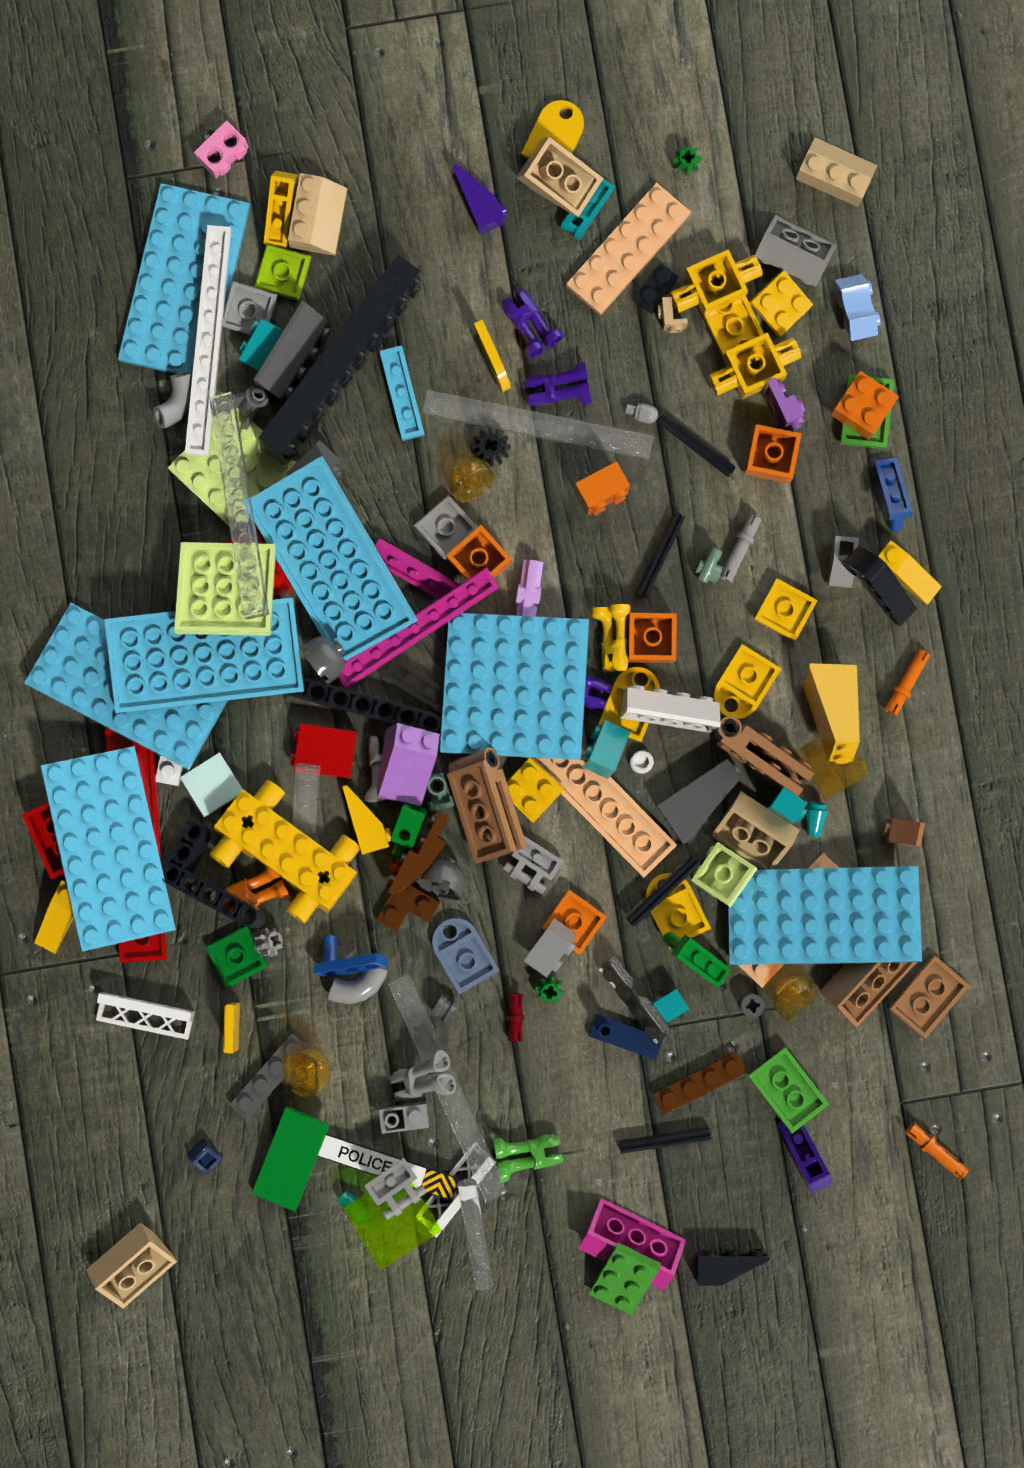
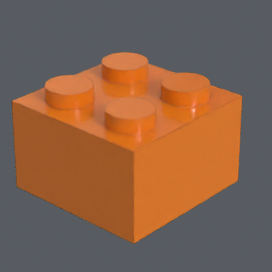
M860 371L831 416L870 440L899 396Z
M756 424L752 431L744 475L790 484L794 475L802 433Z
M616 461L576 482L574 493L586 515L593 514L596 516L605 511V507L613 502L614 505L623 502L626 499L625 496L628 495L630 485Z
M482 525L476 528L446 555L448 562L465 581L485 568L489 569L495 579L512 564V558Z
M629 613V662L675 663L677 614Z

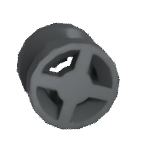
M748 993L741 998L739 1007L744 1015L756 1018L763 1013L765 1004L760 996Z
M442 995L430 1015L433 1017L438 1016L442 1019L443 1023L447 1024L458 1004L449 1002L446 996Z

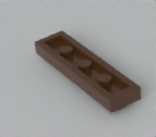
M734 1051L652 1094L662 1114L666 1115L748 1072L737 1051Z

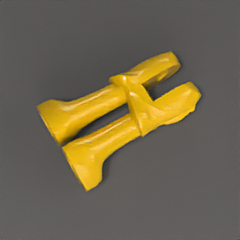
M628 604L591 608V616L600 620L603 626L601 658L603 672L605 673L614 672L615 670L626 671L628 668V639L626 635L629 613H631V607ZM615 625H616V640H614V636H615Z

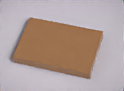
M932 955L890 1004L888 1009L919 1036L926 1039L970 985L939 958Z

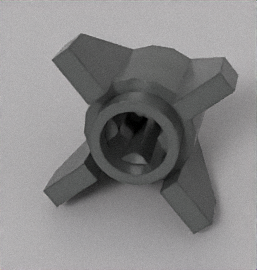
M257 386L250 387L246 392L230 396L226 401L228 406L234 408L239 406L240 413L245 417L242 428L244 430L249 428L253 418L261 416L270 419L273 415L267 393Z

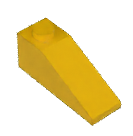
M275 171L271 175L264 235L265 245L269 244L287 248L297 192L298 174Z
M891 540L877 555L889 566L900 584L926 605L929 604L942 587L907 552Z
M343 786L362 855L389 848L392 836L390 828L384 827V824L349 786Z
M62 880L58 886L34 942L56 954L74 919L65 880Z

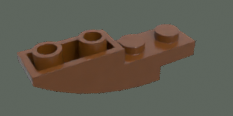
M439 812L438 816L433 815L427 827L431 829L427 838L422 836L417 846V849L420 850L418 854L409 850L408 854L403 853L398 862V866L401 868L397 876L392 874L387 884V887L390 888L388 893L395 895L415 883L432 865L433 861L439 857L446 845V842L439 839V836L449 819L447 815Z

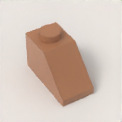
M891 818L883 826L882 836H885L884 842L907 847H921L925 823Z

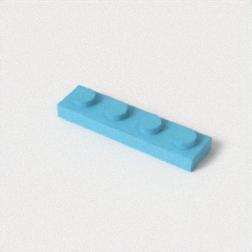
M402 345L381 350L380 355L402 441L425 436Z

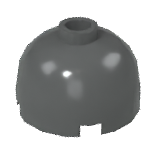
M320 636L307 641L301 646L302 651L305 649L308 651L305 657L320 677L325 675L328 678L325 681L327 684H330L341 675L345 667V660L342 655L345 650L337 640L333 643L329 638Z
M451 858L437 859L421 875L417 883L429 893L432 889L440 893L437 897L458 901L464 892L466 876L462 869L457 866V861Z

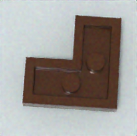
M410 885L405 890L395 895H390L376 920L397 932L408 911L429 923L441 902Z

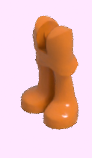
M267 866L263 872L248 880L245 878L226 888L227 891L255 906L276 897L284 901L292 898L289 885L285 879L255 894L251 891L266 883L282 878ZM235 904L229 908L230 912L235 908Z

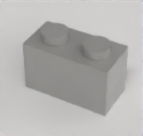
M554 918L530 950L524 962L547 978L551 971L555 973L564 962L561 960V957L564 954L569 956L576 946L573 941L577 934Z

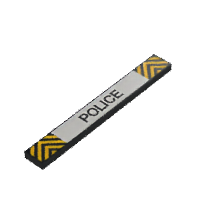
M328 1133L318 1157L375 1176H379L403 1159ZM406 1160L418 1178L410 1184L412 1188L416 1189L422 1184L427 1193L450 1201L453 1200L460 1177Z

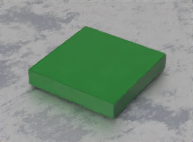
M247 926L205 946L225 988L269 967L265 958L261 957V953L256 951L254 936Z

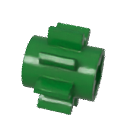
M685 145V149L682 151L676 150L675 154L679 158H674L672 164H678L677 173L682 171L689 176L690 171H698L699 167L696 163H700L702 157L696 155L697 148L691 149L688 148V145ZM684 158H688V161H690V163H686V160Z
M553 974L548 979L541 976V985H535V989L541 991L538 993L537 999L543 998L546 1005L549 1004V1001L558 1003V995H564V990L558 989L563 984L562 980L556 982ZM549 986H553V990H551L550 994H547L546 989Z

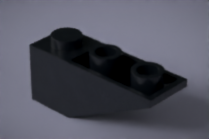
M702 1249V1253H696V1282L698 1286H722L770 1261V1257L767 1253H764L763 1249H749V1253H740L739 1249H726L725 1253H716V1249Z

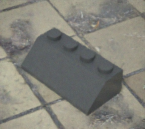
M302 301L255 376L254 382L256 386L262 388L269 397L283 404L285 399L287 400L295 390L293 386L297 380L301 381L307 371L305 367L309 360L313 361L319 351L317 347L320 342H325L331 332L328 320Z

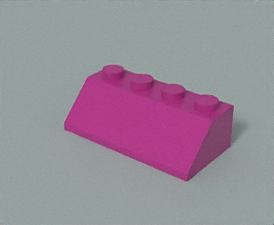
M600 1198L578 1249L606 1262L619 1242L661 1263L660 1269L650 1285L664 1291L675 1275L686 1239Z

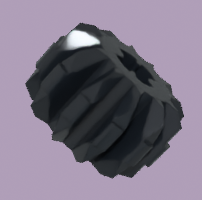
M492 427L488 429L489 434H486L481 429L480 435L482 438L474 436L473 440L477 444L471 446L473 451H477L474 454V458L479 459L482 457L481 465H484L487 460L490 467L494 466V460L501 465L503 463L501 457H509L505 450L511 449V445L505 443L508 441V436L500 437L502 434L501 429H498L495 434H493ZM487 444L495 445V451L491 449L486 450Z

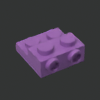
M776 377L768 380L762 393L779 428L792 432L802 427L801 424L805 422L803 419L805 408L800 399L797 400L795 394L786 398V389L782 382L778 383Z

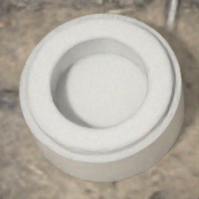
M645 750L636 751L630 758V766L636 773H647L653 767V757Z

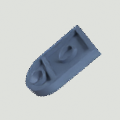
M452 918L442 922L436 928L432 938L434 952L459 994L500 971L477 930L471 923L464 919ZM446 925L455 926L457 934L454 938L449 939L444 936L443 929Z

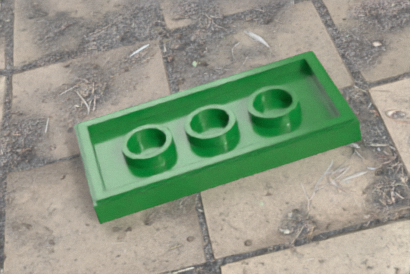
M286 1106L252 1194L295 1212L330 1124Z

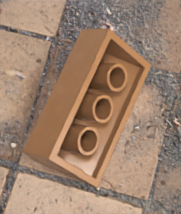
M917 962L845 963L834 977L825 984L820 993L857 1028Z

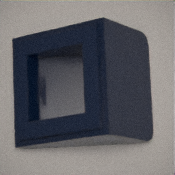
M204 1138L187 1153L190 1162L205 1175L223 1159Z

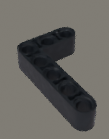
M195 821L188 822L184 826L162 868L164 875L162 880L241 925L254 929L262 927L266 920V914L261 908L194 873L211 839V830L201 823ZM200 829L199 836L195 838L194 834L196 830ZM189 850L188 857L184 859V852ZM178 871L177 878L173 880V873ZM194 881H197V886L192 891V883ZM215 891L216 897L211 901L210 896ZM235 901V908L230 912L229 906ZM254 911L255 917L249 922V915Z

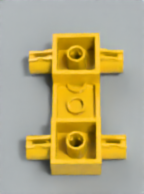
M729 249L686 268L684 277L688 284L669 292V296L672 297V305L677 313L696 305L699 306L727 366L708 375V380L714 394L718 396L737 388L741 398L744 399L762 391L767 381L776 377L778 383L784 381L787 376L784 366L801 359L802 356L800 348L793 337L773 345L769 334L763 333L746 297L748 290L745 283L762 276L761 265L755 255L735 263ZM712 281L720 283V286L713 285ZM753 363L754 366L759 365L758 370L751 368V364Z
M266 780L254 797L242 789L215 824L214 831L222 838L211 851L210 856L226 868L230 867L241 851L253 859L255 857L288 881L290 887L298 892L286 911L299 922L305 924L317 907L328 914L354 880L357 872L348 865L359 852L360 846L346 835H341L332 849L327 851L272 811L285 795V792L272 781ZM243 821H252V827L244 828ZM320 875H322V876H323V875L328 876V879H327V880H328L329 882L326 883V882L324 881L323 884L320 883V882H319V879H320L319 876H320Z

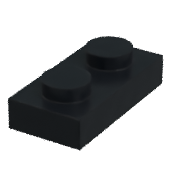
M659 263L633 298V302L652 314L679 276L662 263Z

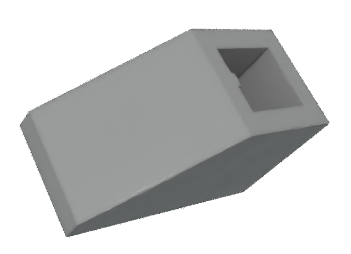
M835 536L831 540L828 586L852 588L854 575L848 572L842 563L858 547L859 538Z
M427 1101L379 1109L382 1134L423 1129L430 1126Z

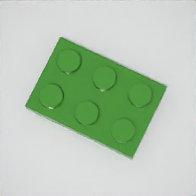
M848 374L846 391L857 375ZM871 377L893 392V379ZM891 410L870 440L842 423L840 444L886 449Z
M786 1047L747 1076L791 1134L829 1105Z
M618 1242L593 1283L589 1295L632 1315L658 1273L661 1263Z

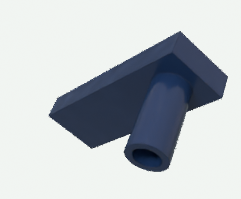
M596 1014L589 1037L654 1060L657 1059L663 1037L599 1014Z

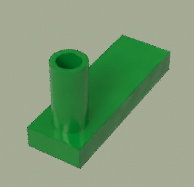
M667 932L663 937L664 944L673 949L672 955L717 988L720 987L732 970L685 934L680 938L673 932Z

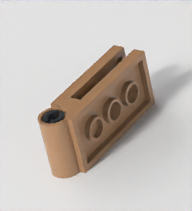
M727 716L720 720V727L714 731V735L718 740L717 746L776 788L784 787L796 796L800 795L803 791V788L799 786L800 783L803 784L810 781L814 775L810 771L812 767L801 759L796 761L791 757L792 752L783 746L779 748L772 744L773 739L764 732L758 734L749 726H742L736 717ZM725 727H728L730 732H727ZM747 744L769 759L770 762H765L746 748ZM781 769H783L784 771H786V772H787L788 774H790V775H789V776L783 775V774L780 772Z
M490 747L450 762L449 774H447L475 864L527 848L503 769H498L500 765L499 757L496 751Z

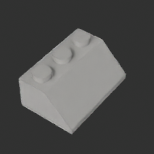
M775 215L761 240L755 256L762 263L771 264L779 268L780 271L785 270L788 275H793L803 283L816 287L837 245Z

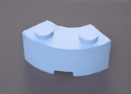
M862 274L835 280L839 307L844 311L843 323L850 340L854 341L878 335L877 326H880L881 322L879 313L875 312L870 297L872 295V286L870 281L867 282Z

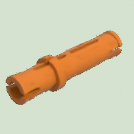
M922 649L916 650L898 686H894L892 690L894 693L884 708L886 712L890 711L889 714L898 716L905 700L910 698V691L931 656L929 653L925 654L926 651Z
M915 1122L906 1129L905 1134L913 1139L923 1152L930 1154L958 1180L966 1176L969 1168L943 1148L933 1135L927 1134Z

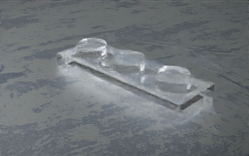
M297 763L292 825L303 833L315 834L317 830L321 766Z

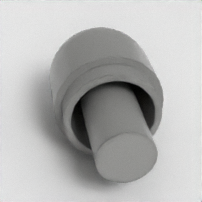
M644 403L638 404V406L627 405L626 413L634 415L635 419L639 422L651 424L658 418V411L652 405Z

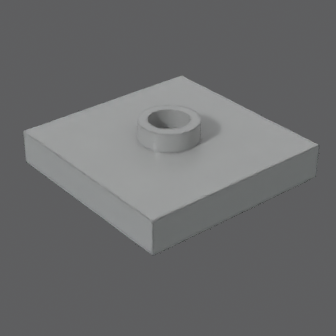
M232 281L223 313L222 327L252 336L253 334L250 333V329L256 320L260 322L261 318H264L269 322L271 321L278 295Z
M449 495L414 525L444 560L447 559L446 555L478 528Z

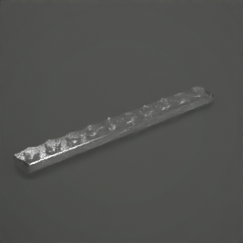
M427 390L423 408L424 415L488 428L492 427L493 429H501L503 431L646 460L650 458L654 438L652 435Z
M232 392L209 397L243 616L246 620L269 615L235 397Z
M407 974L388 983L423 1064L434 1052L439 1050L445 1052L411 975ZM451 1064L446 1071L430 1074V1079L440 1074H450L455 1079L456 1090L453 1094L443 1096L437 1093L485 1203L508 1193Z

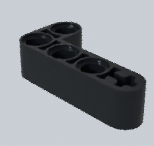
M858 546L842 563L848 572L864 582L885 614L896 625L902 626L917 610L889 566L874 553Z

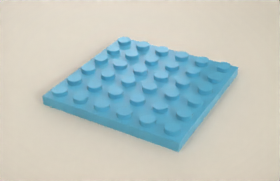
M461 613L448 622L440 752L473 754L490 747L496 751L498 756L581 760L589 619Z

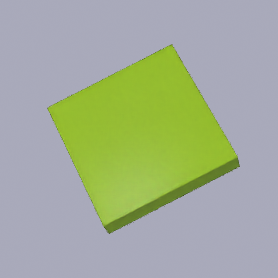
M267 244L254 288L299 301L311 262V256Z

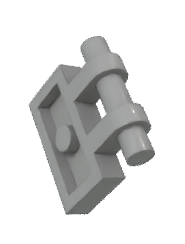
M524 836L527 848L515 851L512 854L514 858L519 860L518 864L515 867L507 862L503 870L511 874L509 877L516 880L517 878L528 885L527 888L531 891L536 890L543 894L547 886L540 882L541 878L544 876L551 881L563 860ZM525 865L537 872L534 878L522 871Z
M404 1158L365 1185L377 1206H380L385 1201L390 1206L382 1212L387 1220L395 1215L399 1216L402 1214L404 1208L413 1202L416 1204L420 1201V1197L427 1193L422 1184L416 1189H413L410 1185L418 1178ZM405 1189L407 1195L395 1202L392 1196Z

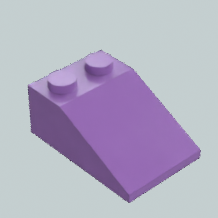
M400 723L385 730L377 797L420 807L436 761L440 734Z

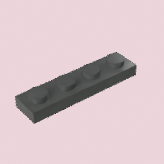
M292 1033L229 1105L243 1118L248 1120L308 1052L310 1047Z

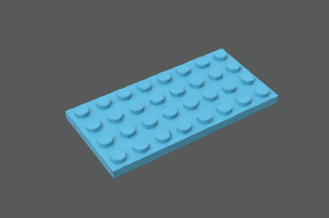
M160 184L118 357L120 362L173 374L187 371L193 372L207 225L231 227L232 230L224 302L225 309L251 208L250 203Z
M323 456L243 502L267 544H275V558L321 636L329 638L333 643L337 640L345 650L342 654L345 661L418 621Z
M293 598L273 600L271 636L176 634L174 631L176 611L104 619L115 713L304 692Z
M70 603L24 682L27 686L187 770L191 768L228 702L227 700L115 713L105 622L98 616L73 603Z
M135 746L41 765L40 769L81 952L176 930L166 884L162 880L164 875Z
M918 866L756 870L736 901L729 907L730 965L922 962Z

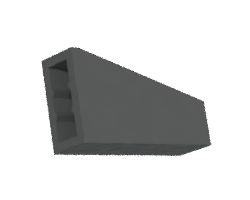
M726 759L656 806L681 845L690 840L740 780L738 774L741 771L734 761L730 762Z

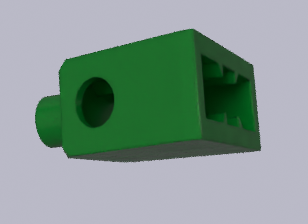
M403 805L390 839L395 842L392 850L393 855L401 858L403 853H407L408 848L412 849L415 846L429 809L422 806ZM403 830L409 831L410 836L404 835Z

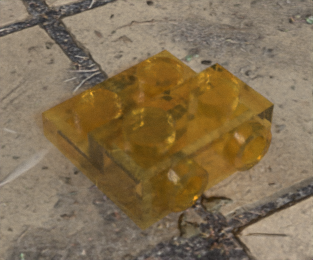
M822 747L801 759L812 767L810 769L814 773L812 780L824 800L867 777L865 772L868 771V767L862 758L858 760L856 755L852 762L838 764L835 761H828L825 749Z

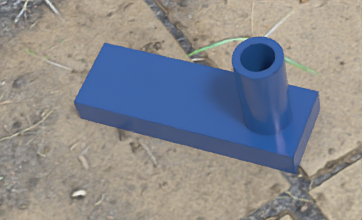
M898 458L875 460L874 469L889 518V529L892 532H900L903 528L904 518L912 517L913 510Z
M328 935L323 937V962L314 964V973L329 978L387 968L388 958L378 953L337 960V937Z

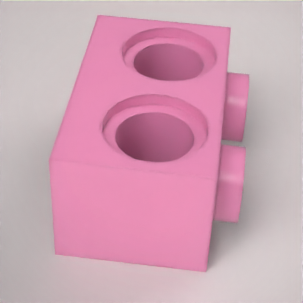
M225 121L194 154L196 159L217 179L220 175L223 176L230 170L231 164L236 159L240 160L245 156L249 146L246 139L228 121ZM230 140L237 141L233 147L226 146V143ZM213 156L220 157V160L216 163L209 162Z

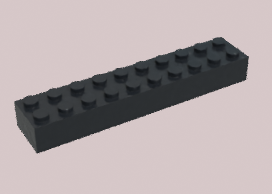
M400 255L396 256L258 437L261 450L283 466L287 461L291 462L298 452L296 450L301 442L303 444L306 443L312 434L310 432L315 424L318 426L326 415L324 412L328 406L333 407L339 399L338 393L342 388L346 389L353 380V377H351L353 373L363 368L367 361L365 358L369 352L374 353L380 345L379 339L383 334L387 335L394 326L393 321L397 315L401 317L408 307L406 304L410 298L415 299L421 291V270Z

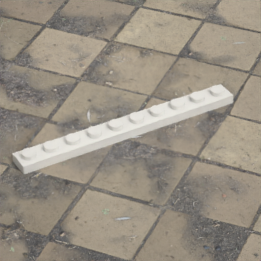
M207 225L185 446L186 455L206 457L210 455L231 227Z

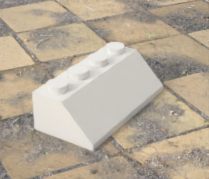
M631 685L630 688L627 687L624 690L620 714L622 719L712 733L720 727L719 702H713L711 697L700 696L699 699L690 698V694L687 693L667 694L668 691L663 689H654L653 692L644 690L645 687L640 685Z

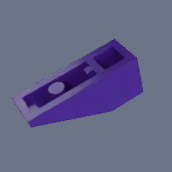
M457 164L453 165V175L479 235L505 225L507 212L503 203H498L496 196Z
M782 1121L777 1123L810 1193L812 1194L831 1185L830 1173L805 1126H801L791 1134Z

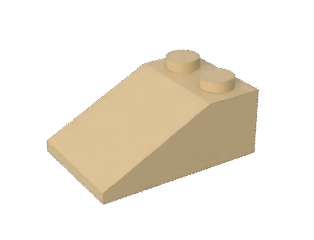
M550 137L539 141L516 177L534 192L576 217L580 216L603 180L600 175Z

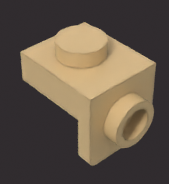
M663 297L661 305H657L658 319H662L663 331L669 330V333L682 332L687 327V319H673L672 297Z

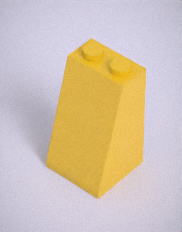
M810 663L803 683V689L828 761H835L838 764L852 762L860 743L857 665Z

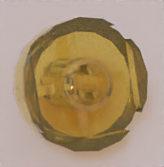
M478 457L460 458L453 463L447 476L448 487L456 500L459 499L464 503L473 501L484 494L481 490L486 485L488 488L492 486L495 474Z
M791 975L786 979L782 977L773 987L776 990L773 995V1005L782 1018L787 1022H791L798 1017L795 1012L801 1009L804 1011L818 992L816 988L819 987L806 976Z
M304 1048L291 1053V1056L286 1058L284 1074L286 1081H291L294 1086L292 1091L300 1097L308 1098L325 1089L330 1081L331 1068L323 1053L316 1049Z

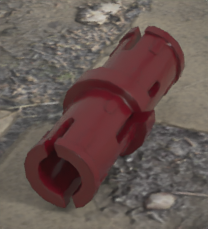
M509 993V1009L506 1015L509 1025L508 1041L522 1042L523 1020H525V1015H523V994Z

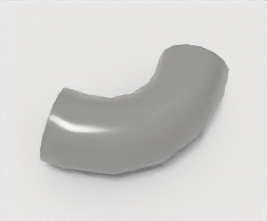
M192 371L176 373L170 376L172 392L169 399L153 409L154 419L159 428L170 427L182 420L189 411Z
M384 969L364 971L358 978L350 981L335 978L328 1000L343 1004L365 1001L379 990L388 971Z

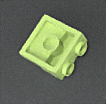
M717 842L715 846L708 850L703 864L694 870L691 881L731 907L757 868Z

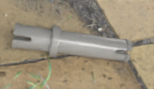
M748 514L742 531L738 532L736 536L738 539L719 577L722 580L733 583V579L750 544L754 542L753 537L762 522L760 518H754V515Z

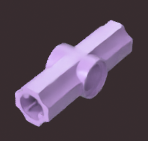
M524 560L521 583L518 585L516 616L537 617L536 613L537 608H539L542 589L540 583L543 562Z

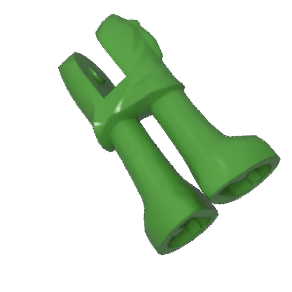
M545 1134L537 1139L516 1143H507L502 1138L493 1139L497 1160L530 1152L532 1155L531 1157L497 1161L501 1183L508 1182L511 1174L516 1171L550 1167L564 1161L562 1153L545 1155L544 1148L560 1145V1137L554 1134Z

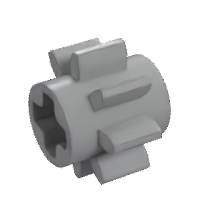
M275 928L259 930L260 935L254 937L256 951L261 953V957L278 955L277 950L283 948L282 936L276 932Z

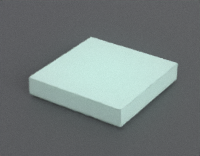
M221 753L216 754L180 777L204 817L234 800L243 789Z

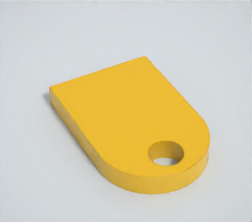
M564 100L554 101L546 105L534 125L522 150L521 157L528 160L539 141L546 137L552 138L573 154L584 128V118L580 109L573 103ZM563 109L570 110L572 112L571 118H561L559 115L560 111Z
M483 320L474 323V335L500 391L504 392L511 389L504 366Z
M741 644L714 689L713 699L714 702H719L720 713L725 717L733 716L737 719H743L751 715L761 703L782 668ZM732 699L736 701L737 709L735 712H728L725 709L724 704L726 700Z
M632 667L623 671L617 677L598 726L607 720L630 731L628 738L642 742L649 723L620 718L623 693L627 687L630 688L631 685H636L634 677L639 673L646 675L648 680L647 684L643 686L645 687L644 690L653 692L654 689H660V685L656 676L651 671L641 667Z
M664 873L655 877L646 889L645 899L657 888V884L661 879H667L672 873ZM686 880L679 884L651 911L662 937L667 932H673L680 938L684 934L693 938L711 929L691 886Z

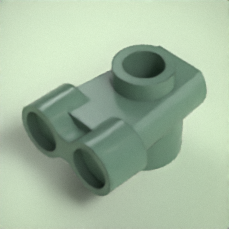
M709 545L704 561L699 560L695 568V573L698 574L697 579L706 583L708 581L713 583L718 581L723 566L716 563L719 561L723 551Z
M443 772L431 775L427 786L430 800L427 802L429 812L455 806L454 796L450 795ZM436 781L442 784V788L438 791L433 789V783Z

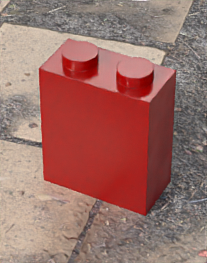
M300 724V728L295 729L294 743H297L296 752L291 754L290 766H294L293 770L296 772L351 779L357 732Z

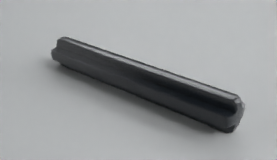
M665 412L661 415L658 423L726 477H729L734 472L736 467L668 413Z
M673 513L636 591L638 596L642 598L648 597L685 519L683 515Z
M690 856L627 916V921L632 926L638 925L700 865L699 860L695 856Z
M709 1127L625 1139L619 1141V1150L624 1154L709 1141L712 1139V1133Z

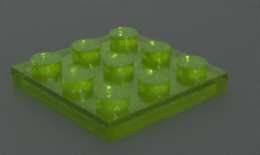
M411 1183L412 1188L416 1189L413 1183ZM402 1189L392 1197L397 1202L405 1197L407 1192L405 1189ZM369 1192L343 1208L381 1271L442 1231L421 1197L420 1201L416 1204L414 1202L402 1210V1214L399 1216L395 1215L389 1220L382 1213L390 1207L385 1201L380 1206H377Z

